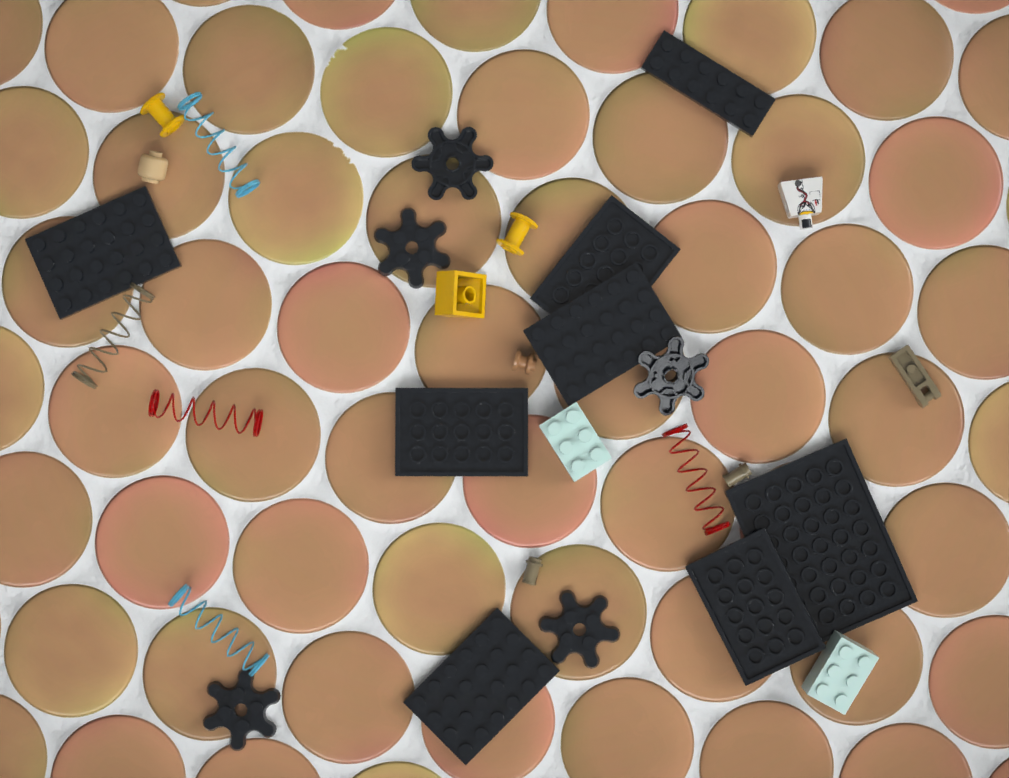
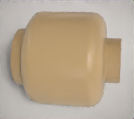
M149 150V154L141 155L137 172L142 177V181L159 184V181L165 179L168 160L162 157L163 153Z

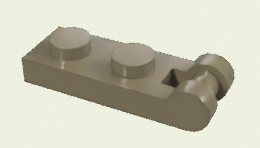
M905 345L888 357L922 408L926 407L932 399L936 400L941 397L940 391L909 345ZM926 386L928 392L923 395L920 389Z

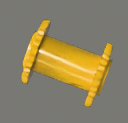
M158 93L151 97L140 110L142 115L150 113L157 123L162 126L161 137H167L174 133L185 120L183 115L175 117L162 102L165 98L164 93Z
M511 212L510 216L514 221L504 240L497 238L496 243L504 250L522 256L524 252L520 249L521 243L529 229H537L538 225L523 214Z

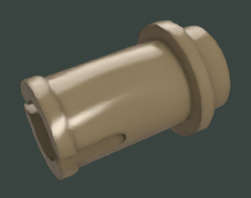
M740 463L739 467L723 475V478L729 488H731V486L746 477L749 479L752 472L746 463L742 465Z
M529 556V559L525 561L527 566L522 579L523 583L536 585L539 569L543 566L541 564L542 559Z

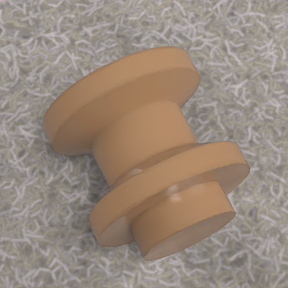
M517 349L512 371L522 368L525 369V374L529 375L530 371L534 372L537 359L533 358L534 353L524 356L521 354V350Z

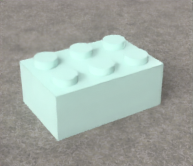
M577 402L539 425V428L573 482L612 459Z
M834 630L826 644V649L822 650L801 687L807 695L845 715L879 657L872 650Z

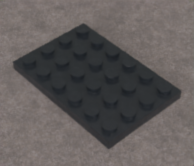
M146 186L25 239L60 320L133 289L130 286L131 282L139 286L182 267Z
M611 195L531 296L530 300L548 314H551L636 262L652 286L681 249Z
M637 262L523 330L568 407L639 364L638 355L640 352L648 350L655 355L668 347V341L671 337L679 336L682 338Z
M396 388L395 476H528V388Z
M765 527L685 566L745 686L826 649V645Z
M496 608L403 703L467 765L560 670Z

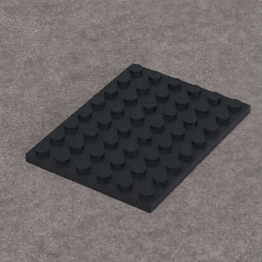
M847 438L724 491L744 537L764 527L766 528L824 642L830 639L834 630L844 634L918 602Z

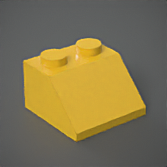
M457 270L437 271L435 315L484 319L487 275Z

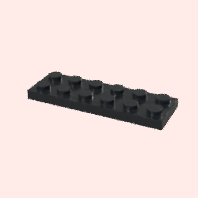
M665 30L641 67L646 73L750 137H753L776 100Z

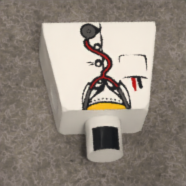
M822 176L784 181L778 184L788 219H799L800 230L813 228L812 216L819 215L822 211Z

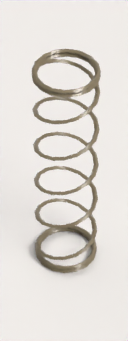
M131 282L130 286L138 292H140L141 294L148 297L151 301L143 300L131 295H122L123 299L137 313L139 318H133L118 312H111L112 317L123 327V329L127 332L128 336L120 335L104 329H101L100 333L114 347L117 353L107 352L95 347H88L89 351L104 366L105 371L97 370L85 365L78 364V369L85 376L81 375L76 371H73V373H71L72 376H74L76 379H78L79 381L93 389H96L97 385L79 366L101 373L107 372V367L91 349L110 355L119 354L116 346L103 334V332H107L123 338L130 337V333L128 332V330L114 316V314L133 320H141V315L139 314V312L128 302V300L124 296L146 303L153 302L155 298L154 295H152L151 293L144 290L143 288H141L133 282Z

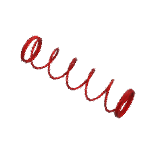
M156 389L152 392L148 409L150 417H162L172 400L173 416L177 422H181L187 415L193 402L195 424L201 426L207 419L213 406L214 424L218 430H221L229 420L234 408V425L237 433L241 434L245 431L254 413L253 436H259L263 420L262 409H259L256 413L254 408L245 427L239 432L236 424L235 404H233L223 426L218 428L214 400L204 420L198 424L195 417L194 396L191 398L184 416L177 420L174 408V393L171 394L163 413L157 416L160 392Z
M686 423L674 429H671L665 433H662L663 438H665L675 433L689 432V434L686 437H684L681 441H679L669 450V453L676 454L689 451H697V453L691 459H689L687 462H685L678 468L677 472L684 473L698 470L706 471L702 476H700L697 480L691 483L686 488V491L693 492L706 489L714 490L707 498H705L703 501H701L694 507L695 511L722 508V511L717 516H715L702 527V529L705 530V535L707 536L715 532H718L722 529H725L729 527L731 524L730 521H726L714 527L705 528L708 524H710L723 513L724 508L721 506H714L696 509L698 506H700L702 503L708 500L716 491V489L713 487L688 490L692 485H694L701 478H703L708 470L705 468H697L679 471L682 467H684L691 460H693L699 453V450L697 449H688L671 452L676 446H678L681 442H683L686 438L690 436L691 431L683 430L688 428Z

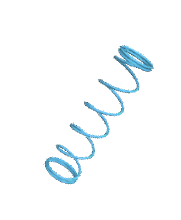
M195 92L184 98L177 108L180 111L186 110L184 113L185 120L196 121L205 118L197 127L195 135L199 138L216 135L209 143L207 153L218 155L228 152L220 161L218 170L230 172L239 169L232 177L229 187L238 189L235 196L241 198L256 189L260 181L255 179L244 186H231L233 179L248 163L229 170L220 169L223 160L236 146L218 153H210L208 151L213 141L225 129L207 136H198V129L214 112L196 119L186 118V113L190 107L199 102L203 96L201 92ZM194 97H197V98H195L193 101H191L190 103H188V104H186L185 106H183V105H184L186 102H188L189 100L193 99Z
M188 584L183 585L169 601L168 606L170 605V607H172L173 605H175L176 602L189 589L185 599L181 604L179 615H187L196 608H198L200 605L205 603L196 620L195 629H202L203 627L207 626L215 619L220 617V620L216 625L211 636V643H216L225 638L226 636H228L233 631L237 630L227 649V657H231L237 654L245 647L252 644L242 666L243 670H248L253 667V669L249 672L250 677H252L266 662L270 655L266 653L260 660L255 662L253 665L249 666L248 668H244L246 661L254 647V641L249 642L233 654L228 655L229 650L238 634L239 628H234L218 640L212 641L214 634L223 618V614H219L203 626L197 628V623L207 605V600L201 602L188 612L181 614L183 605L191 592V587H189Z

